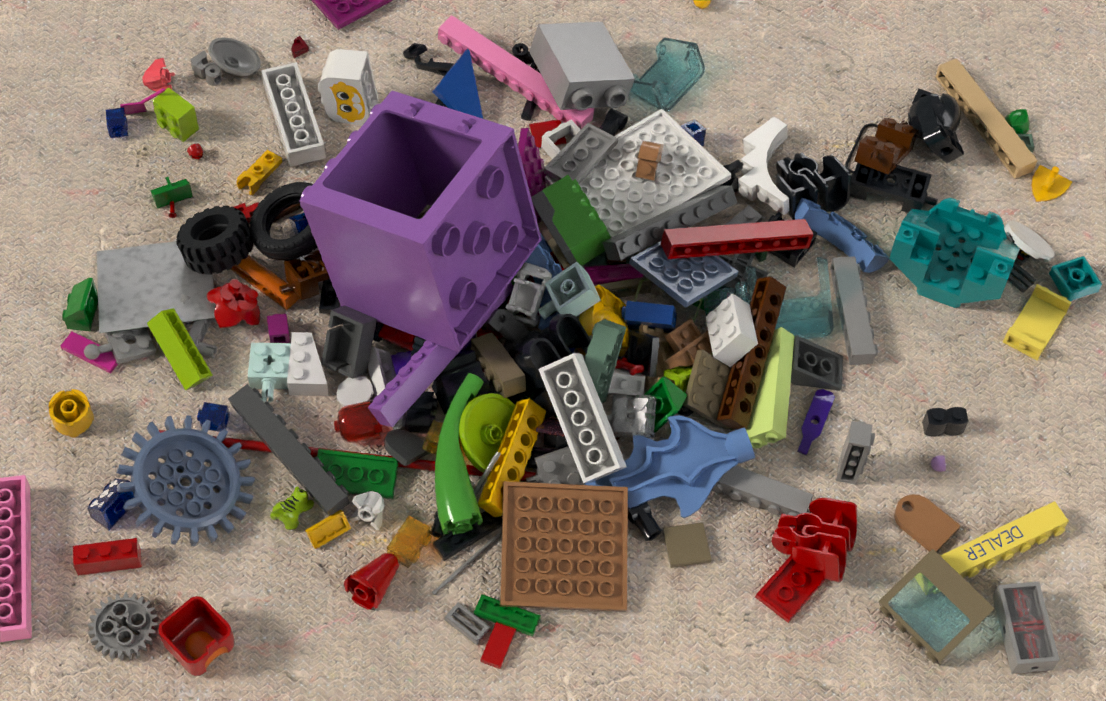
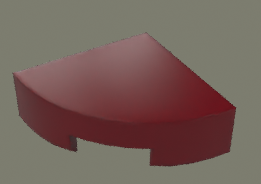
M301 36L294 39L291 47L293 58L309 51V46Z

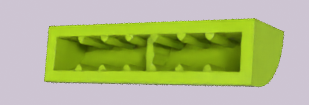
M174 308L159 312L147 322L148 327L185 390L191 389L213 376Z

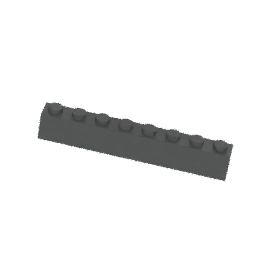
M732 185L717 186L603 241L608 260H623L660 242L664 229L688 228L737 204Z
M246 384L228 398L235 411L328 516L342 510L350 503L347 497L349 495L348 491L342 485L338 486L335 483L336 478L330 471H324L322 468L324 465L319 458H313L309 454L311 453L309 447L305 443L300 444L297 440L299 438L293 429L288 430L285 427L286 422L280 415L276 417L273 413V407L268 401L264 403L260 399L262 395L256 388L252 389Z

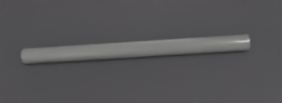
M496 451L474 489L475 497L501 455L500 452Z

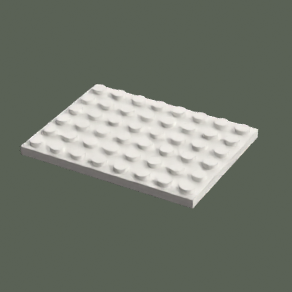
M660 109L617 134L615 137L618 138V144L579 185L589 199L590 204L595 208L600 220L605 224L611 237H614L720 186L731 179V173L663 109ZM643 141L664 145L661 162L657 165L655 181L635 177L639 160L638 154ZM549 175L545 176V182L549 186L558 181Z

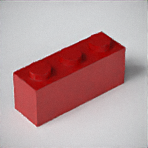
M137 538L73 546V566L78 576L142 568L141 548Z

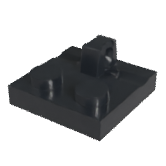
M630 330L627 361L634 365L644 366V371L639 374L647 377H656L659 337L638 330Z

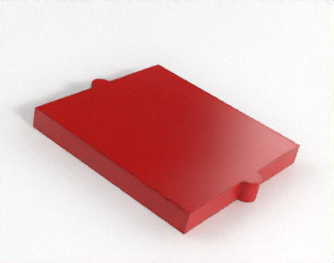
M560 120L529 124L536 147L542 148V136L547 131L557 128L561 124ZM565 136L553 142L555 145L567 144Z

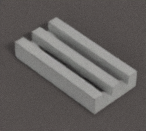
M459 602L444 617L445 621L476 645L490 631V626ZM459 610L470 620L476 623L479 627H481L482 630L480 631L479 629H477L474 625H472L468 620L463 618L456 611ZM451 616H453V617H455L457 620H459V621H460L462 624H464L467 628H469L471 631H473L477 636H475L473 633H471L468 629H466L464 626H462L459 622H457V621H456L455 619H453Z

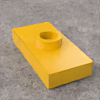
M339 510L306 529L305 532L313 548L317 549L350 530L351 527L344 512Z

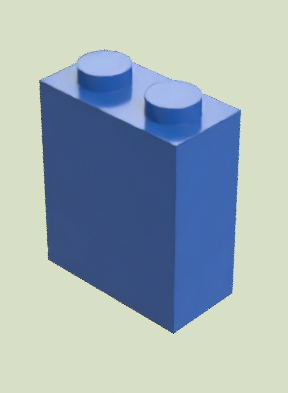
M627 301L626 306L622 308V318H624V322H626L629 329L639 330L640 325L643 324L647 325L649 329L659 328L663 329L666 333H670L676 327L677 313L673 305Z

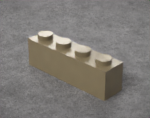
M493 332L471 339V348L469 350L475 351L476 360L480 361L481 369L485 371L487 379L493 382L497 392L499 391L506 398L526 391L525 374Z

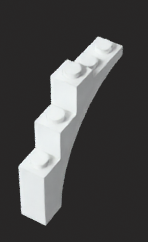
M773 117L743 139L744 153L746 155L741 158V162L744 164L741 172L744 175L738 179L739 193L743 197L751 201L758 197L760 201L767 203L774 210L785 215L789 212V197L782 193L772 182L768 173V164L778 146L788 138L787 124Z

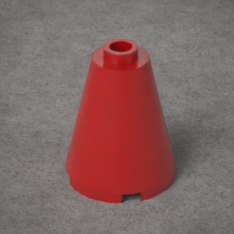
M383 553L345 579V591L347 593L351 592L353 595L351 599L356 604L367 610H371L373 607L376 609L380 605L399 568L397 557L391 553Z

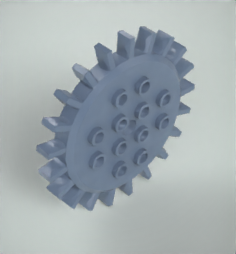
M187 415L183 422V428L176 429L172 417L167 416L165 420L167 431L160 433L152 421L147 426V431L152 436L149 441L137 432L133 435L132 441L141 450L136 452L125 447L121 455L134 461L133 466L119 464L116 473L131 476V482L119 483L117 491H133L135 498L129 499L125 503L124 509L126 511L136 506L142 509L144 513L139 515L135 523L137 526L144 524L148 518L156 522L157 525L152 532V537L154 538L161 534L163 527L173 530L171 535V544L176 545L179 540L180 532L189 533L191 546H196L199 542L198 532L203 530L206 531L211 543L215 542L218 535L214 526L218 523L228 534L232 532L234 525L226 516L230 513L240 520L244 518L246 512L237 507L235 503L236 501L247 504L251 503L253 495L241 492L240 486H252L255 482V477L240 476L239 470L248 468L251 461L250 459H244L236 462L233 457L242 446L240 442L232 445L230 448L221 443L227 436L228 431L226 429L219 432L215 438L207 434L210 429L211 421L209 420L203 423L201 431L192 429V418ZM186 452L191 453L192 457H188ZM161 458V459H163L165 462H164V463H160V462L158 461V459ZM204 462H208L210 467L205 466ZM176 469H182L183 473L177 472ZM148 475H154L155 479H150ZM187 478L190 481V486L181 485L180 479ZM195 478L200 479L201 483H197ZM167 485H172L174 489H169ZM213 488H217L219 493H215ZM185 495H190L192 499H187ZM162 501L164 506H160L157 502ZM204 505H209L210 509L204 508ZM176 511L182 512L183 515L178 516Z

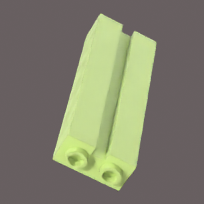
M783 327L775 329L750 421L746 429L752 448L755 449L768 445V442L775 443L786 438L795 336Z

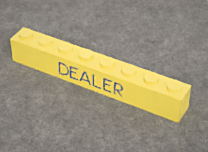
M1054 501L940 556L963 578L967 576L971 578L980 572L979 570L983 568L990 569L1002 559L1007 561L1019 551L1023 553L1029 550L1031 545L1035 543L1040 545L1052 535L1055 537L1061 535L1065 531L1069 520ZM918 573L914 577L926 596L931 593L935 595L941 592L922 573Z

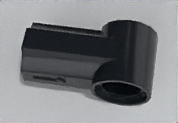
M611 108L599 129L614 136L618 130H622L625 127L628 116Z
M647 502L628 508V520L632 524L635 523L646 541H651L657 538L662 530L651 515V509Z

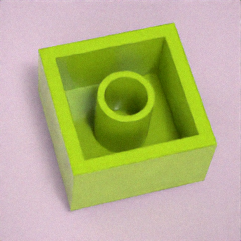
M169 87L165 92L152 100L157 124L162 129L168 130L174 138L184 142L199 130L194 106Z

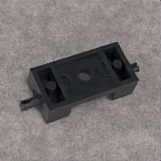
M857 163L855 171L851 175V197L866 200L867 193L870 192L904 202L901 211L907 213L911 209L921 210L925 203L936 206L938 201L936 198L927 196V189L932 176L928 173L897 165L888 175ZM891 178L895 183H890L886 179Z

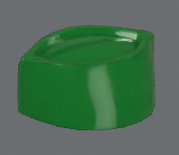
M1026 109L1012 111L1005 117V120L1014 128L1016 134H1026L1028 132L1030 121Z

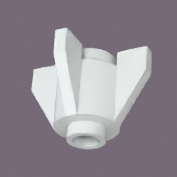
M373 491L354 496L352 502L358 509L352 514L350 521L354 522L360 519L366 522L371 521L370 524L375 530H380L382 526V510L385 507L384 498L379 493Z

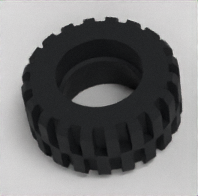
M224 205L223 207L214 206L211 209L207 208L203 212L194 214L192 218L186 220L185 224H182L176 237L177 246L189 269L199 274L205 273L207 275L222 273L226 269L228 271L233 266L239 265L241 260L248 257L254 245L250 226L243 212L237 208H230Z

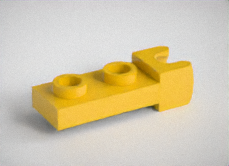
M266 150L247 171H243L237 177L238 189L249 186V195H254L260 189V185L282 164V157Z

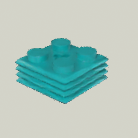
M1085 256L1054 265L1049 272L1050 277L1062 296L1069 301L1097 293L1102 286L1101 281Z

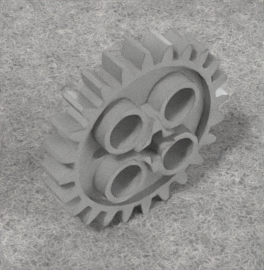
M125 592L123 598H120L119 594L116 593L115 600L107 597V604L101 601L102 608H94L97 615H90L93 623L88 624L91 630L88 632V635L92 638L90 640L92 645H96L97 652L102 650L104 657L110 653L111 660L116 655H118L120 661L123 660L124 655H127L129 660H131L132 653L139 657L140 649L147 651L146 644H154L151 637L158 636L155 630L159 628L158 623H156L159 621V618L155 615V608H151L150 601L145 602L143 596L137 600L136 593L131 598H129L127 592ZM125 610L124 614L117 615L119 611ZM143 620L141 624L134 625L136 621ZM107 628H113L111 632H104ZM126 637H130V638H131V639H130L128 642H126V643H123V642H122V640H123L124 638H126Z

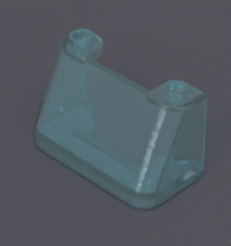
M664 37L656 46L658 60L640 79L636 74L632 73L635 80L630 92L657 109H663L668 112L704 75L705 65L697 43Z

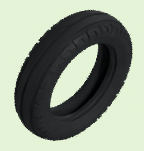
M294 182L283 185L281 188L279 187L273 190L272 193H269L258 204L251 218L250 233L254 245L262 254L271 259L288 261L301 258L318 247L309 224L303 231L293 237L282 240L270 237V228L275 218L288 207L299 204L304 189L313 184Z

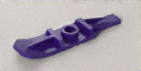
M824 389L816 391L801 427L803 438L797 452L807 455L812 441L820 436L835 399L832 392ZM817 420L818 424H813L811 421Z

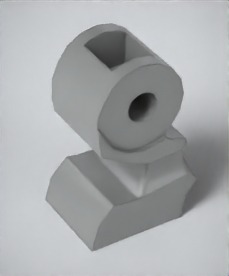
M205 50L190 59L194 75L200 76L201 79L206 78V82L211 86L221 83V70L214 62L208 63Z

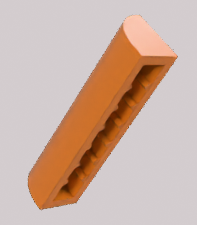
M250 255L246 259L241 260L239 265H235L231 269L285 310H288L300 299L294 291L281 294L279 286L288 283Z

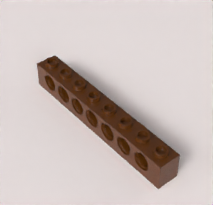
M772 276L758 278L756 281L750 309L758 344L732 366L717 417L719 422L732 430H738L743 427L747 429L787 288Z

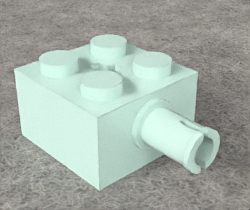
M575 262L545 283L552 300L539 308L538 311L543 319H546L556 311L560 314H572L577 317L601 299L588 272L578 262Z
M251 343L248 367L249 386L252 389H262V397L260 399L263 402L267 401V397L269 398L268 402L273 401L274 389H288L287 379L291 343Z

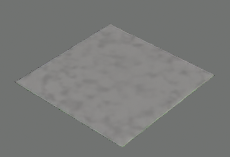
M176 241L97 251L99 333L148 327L147 322L159 312L172 308L175 309L182 322L215 318V303H211L207 299V293L214 289L213 275L199 274L189 269ZM182 295L191 297L185 304L180 301Z

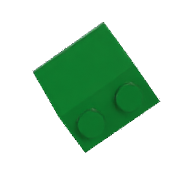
M87 278L74 285L72 292L68 294V306L62 314V320L65 321L67 329L91 331L98 307V292L93 278Z

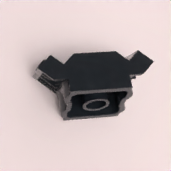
M467 350L457 354L433 382V391L444 414H447L455 394L468 373L478 376L484 382L476 397L494 393L490 391L489 381L481 369L480 361L476 360L474 350Z

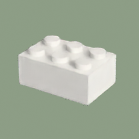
M731 294L706 316L713 357L727 366L732 367L758 344L750 305L736 295Z

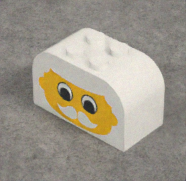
M337 49L328 55L321 80L318 83V92L321 93V103L324 104L326 114L335 122L362 126L369 118L372 108L378 104L377 89L369 55L366 51Z

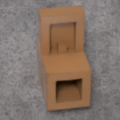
M649 141L642 142L638 154L639 160L635 177L655 181L657 165L661 162L663 144Z

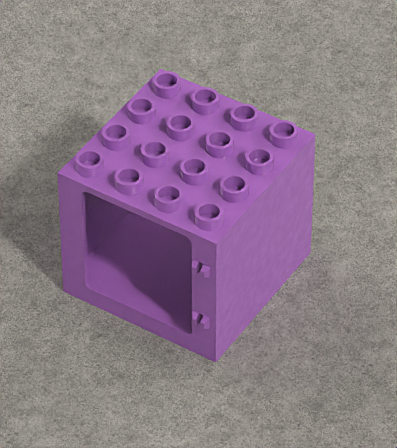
M391 91L381 104H376L372 108L367 121L359 130H355L350 134L347 145L336 158H331L326 163L324 172L312 186H307L304 189L300 198V205L303 208L341 307L344 305L376 318L380 323L457 352L461 350L542 240L514 128L396 91ZM427 205L431 206L423 218L416 219Z

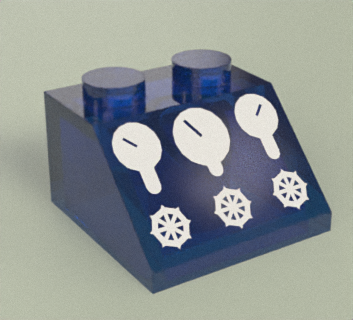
M115 478L112 483L104 487L103 492L97 498H94L87 508L90 517L108 530L128 511L124 509L125 503L129 499L135 498L133 491H117L119 483L130 482L129 480Z

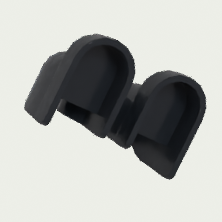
M803 152L796 153L793 160L785 157L783 160L777 161L776 187L789 197L788 215L792 220H795L796 207L801 198L817 203L818 192L820 202L831 212L842 209L849 201L851 174L835 156L827 155L823 157V171L818 174L817 162L812 158L806 157Z
M558 314L552 318L549 326L540 332L530 331L509 350V355L525 374L526 385L531 388H546L539 369L571 355L572 353L569 348L588 347L591 339L575 315Z

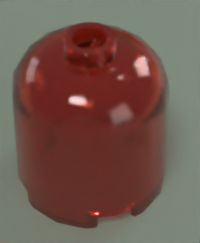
M373 400L346 405L339 410L337 420L334 421V428L336 433L340 432L344 441L355 443L383 439L381 432H383L382 425H380L368 409Z

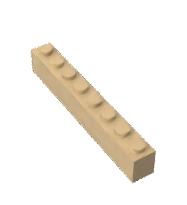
M957 58L939 65L935 77L947 93L956 99L961 111L1014 179L1033 172L1038 161L1035 155L1030 152L1025 142L1016 134L1014 128L1007 123L1005 117L996 109L994 103L988 99L974 78L965 70L964 65Z

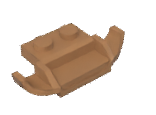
M691 318L665 336V339L675 352L673 356L665 360L669 369L678 366H693L698 350H704L709 354L712 352L708 330L701 334Z

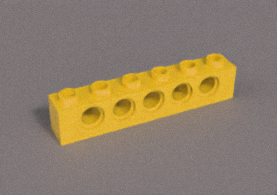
M530 398L516 402L498 449L501 455L489 473L478 501V506L493 517L502 516L504 481L520 482L523 477L526 464L531 457L532 448L537 441L538 432L544 422L546 410Z

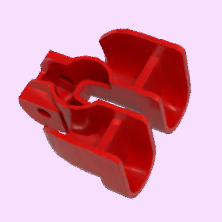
M818 498L809 504L810 513H802L797 516L781 514L771 541L775 549L781 553L793 555V560L801 566L823 572V577L826 580L840 583L845 573L847 551L851 552L853 550L857 537V505L853 502L837 499Z

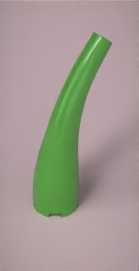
M468 373L450 404L441 428L436 452L435 497L438 518L445 535L448 531H452L453 535L473 530V524L477 522L478 525H481L483 522L459 443V424L463 410L471 399L476 398L484 383L481 378L471 373Z

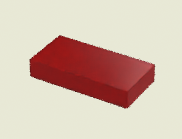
M496 622L480 662L501 669L516 629Z

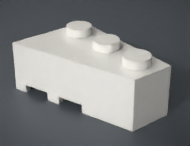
M292 332L287 379L289 395L329 396L327 382L312 333Z

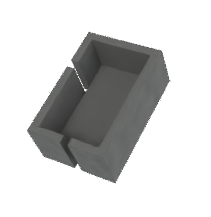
M345 305L331 310L328 327L332 329L327 330L321 365L334 371L339 370V373L352 379L366 374L377 319Z

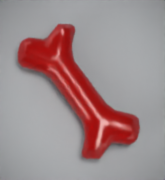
M625 357L617 360L615 367L616 369L628 370L631 376L644 371L643 365L631 364Z

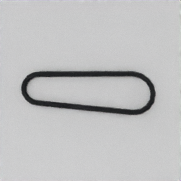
M869 123L862 127L856 139V142L849 154V157L845 163V167L850 173H853L854 171L848 168V163L852 157V154L859 142V139L864 129L868 126H875L878 128L877 124Z

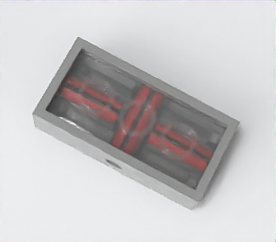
M1040 582L998 585L993 593V600L1011 674L1053 670L1060 660Z

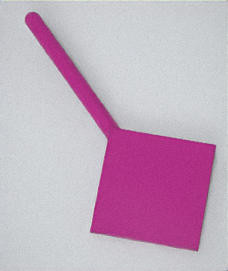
M162 88L141 100V102L120 104L123 115L147 112L144 103L165 92V89Z

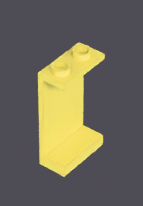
M1037 284L1013 326L1007 331L1003 343L1038 360L1072 302Z

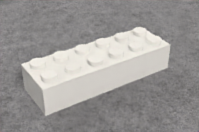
M297 62L261 70L265 91L289 166L292 167L325 159L324 143Z
M573 353L540 368V375L583 483H591L626 468V463L582 354Z

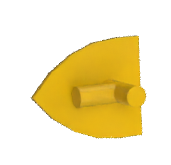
M1039 165L1033 175L1031 185L1036 202L1049 201L1061 196L1070 187L1072 181L1059 175V168L1056 166L1050 170Z

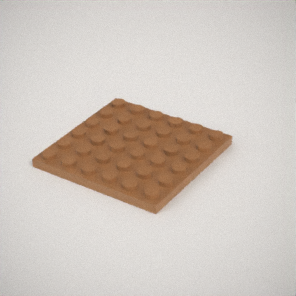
M504 481L500 607L626 612L628 487Z

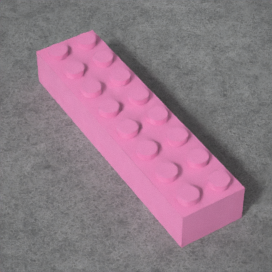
M25 475L0 478V642L32 638L30 484Z

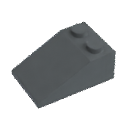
M795 336L791 383L840 391L842 389L843 356L799 336Z

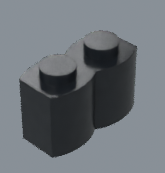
M424 391L407 410L406 431L430 433L431 427H435L436 416L433 415V411L437 410L438 398L434 397V392Z
M952 407L947 410L932 408L927 410L922 422L924 435L931 437L943 434L950 436L960 435L964 433L969 420L966 409L962 407Z

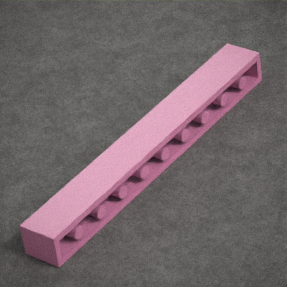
M451 15L438 28V39L441 43L448 45L461 55L466 49H469L472 63H475L485 72L496 77L498 81L508 85L513 91L522 94L527 100H533L542 110L549 112L557 120L566 123L572 119L580 129L593 120L594 108L586 110H560L541 73Z

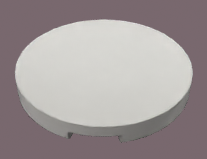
M1013 220L1008 221L1004 226L1006 235L1009 236L1011 234L1015 241L1014 244L1035 259L1041 257L1045 262H1050L1055 254L1050 245L1027 226Z

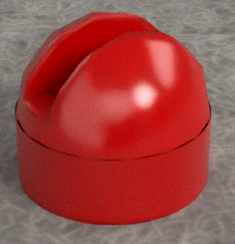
M199 143L188 147L187 152L192 159L202 158L203 148Z

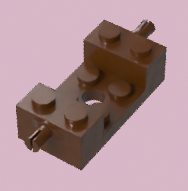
M884 118L878 124L875 137L865 136L860 141L854 161L889 175L913 150L918 130L913 129L905 120L897 123L892 118Z
M316 250L305 256L303 255L301 258L284 261L285 276L289 284L279 286L281 294L294 291L301 300L319 295L318 282L330 278L322 261L320 251Z

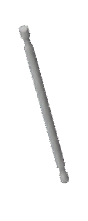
M502 530L443 581L437 589H434L432 593L435 595L502 535Z

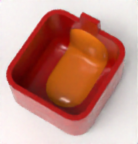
M200 596L192 597L163 620L158 628L165 648L193 676H201L206 673L209 664L219 655L229 653L235 644L229 623Z

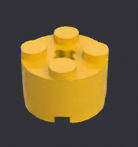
M79 390L60 391L49 402V415L55 429L63 435L72 438L78 437L91 426L94 420L88 398Z

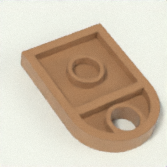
M911 494L903 497L897 503L894 511L895 521L898 526L929 552L932 549L938 552L961 527V525L929 499L921 495ZM908 504L913 510L910 512L905 511L902 505Z

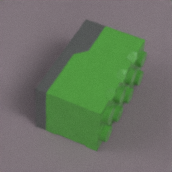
M568 174L531 197L533 206L570 266L575 262L583 266L588 261L605 252L602 242L612 237L603 221L600 220L595 208L590 204L586 194L581 190L576 179L572 181Z

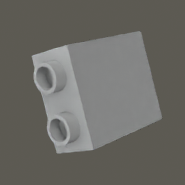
M603 22L538 24L529 52L560 110H586L588 108H618L625 106L635 78Z

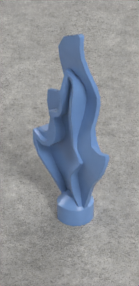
M680 415L667 417L671 427L669 439L654 441L644 436L633 435L634 449L631 456L625 460L627 467L585 485L628 487V508L663 496L674 498L680 507L681 517L686 518L701 508L713 487L726 472L738 463L754 459L755 454L745 427L728 434L711 431L691 418Z

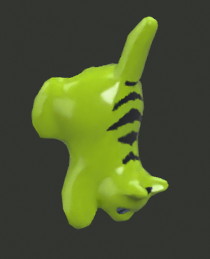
M297 486L290 497L285 501L276 503L270 513V517L273 520L279 519L282 521L287 530L296 529L299 525V515L312 509L314 501L308 500L307 491Z

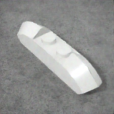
M371 347L368 370L376 397L396 375L390 352ZM406 414L393 427H387L390 430H396L405 426Z

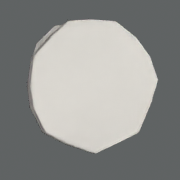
M358 376L353 379L348 377L338 385L337 401L344 409L354 414L363 415L370 413L368 406L374 399L373 386L365 376Z

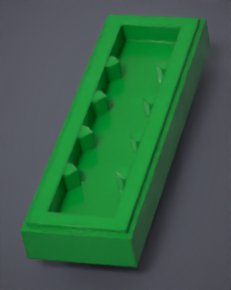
M481 594L474 611V615L512 627L516 631L532 637L541 619V615L519 607H500V600Z

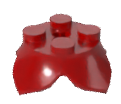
M232 279L229 283L216 287L207 293L208 301L216 304L214 316L220 328L233 327L241 320H244L249 325H259L261 313L257 303V291L236 279Z

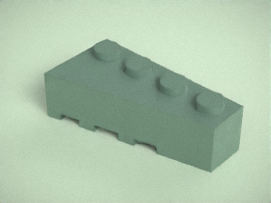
M606 319L594 325L593 337L584 360L601 403L606 402L626 330L625 326Z

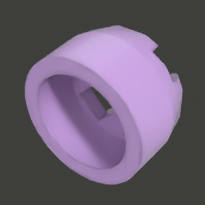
M944 455L935 456L931 460L933 470L938 472L946 471Z

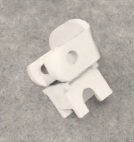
M527 262L518 272L517 278H514L515 284L506 309L526 328H534L538 325L540 316L537 314L546 288L545 283L552 278V275L547 269ZM531 275L544 279V281L540 285L527 281V278ZM518 312L525 313V315L531 316V319L523 316H517L516 314H518Z

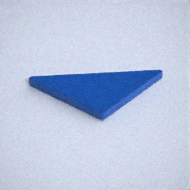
M466 49L432 92L448 108L483 119L470 50Z

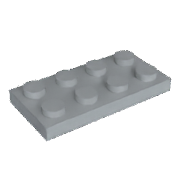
M587 123L546 165L544 173L556 180H560L569 174L572 181L576 179L580 184L618 144V138Z

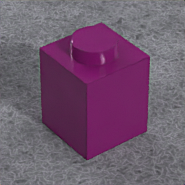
M287 314L267 316L270 343H290Z

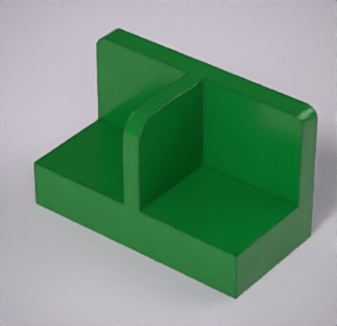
M165 177L167 185L150 190L157 209L170 205L171 201L176 203L193 197L191 186L187 179L171 183L169 178Z

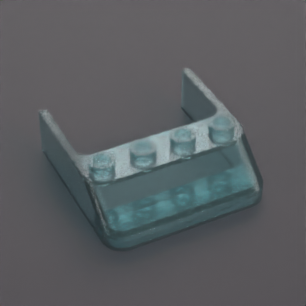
M817 257L820 293L816 296L783 300L775 329L783 327L794 336H799L803 339L824 337L832 333L834 324L827 258ZM747 266L749 299L751 302L757 278L756 269Z

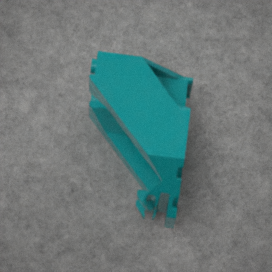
M947 198L929 211L910 210L901 223L889 259L917 287L916 291L920 296L953 308L960 307L961 303L1000 299L1020 248L1007 239L1003 220L999 214L989 211L988 215L984 216L976 213L974 209L970 211L959 207V200ZM958 239H962V240H964L965 242H964V243H960V242L958 241ZM955 253V254H958L959 256H958V257H954L952 254Z

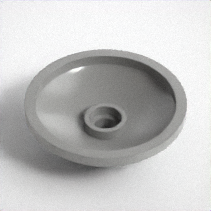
M222 37L214 39L209 45L208 52L213 62L230 74L237 76L253 75L258 72L261 66L257 53L241 41Z

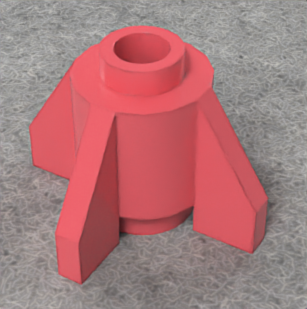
M164 58L156 59L142 77L144 85L156 92L162 88L165 90L168 87L172 89L171 84H167L171 82V76H175V73H170L167 68H162L166 67Z

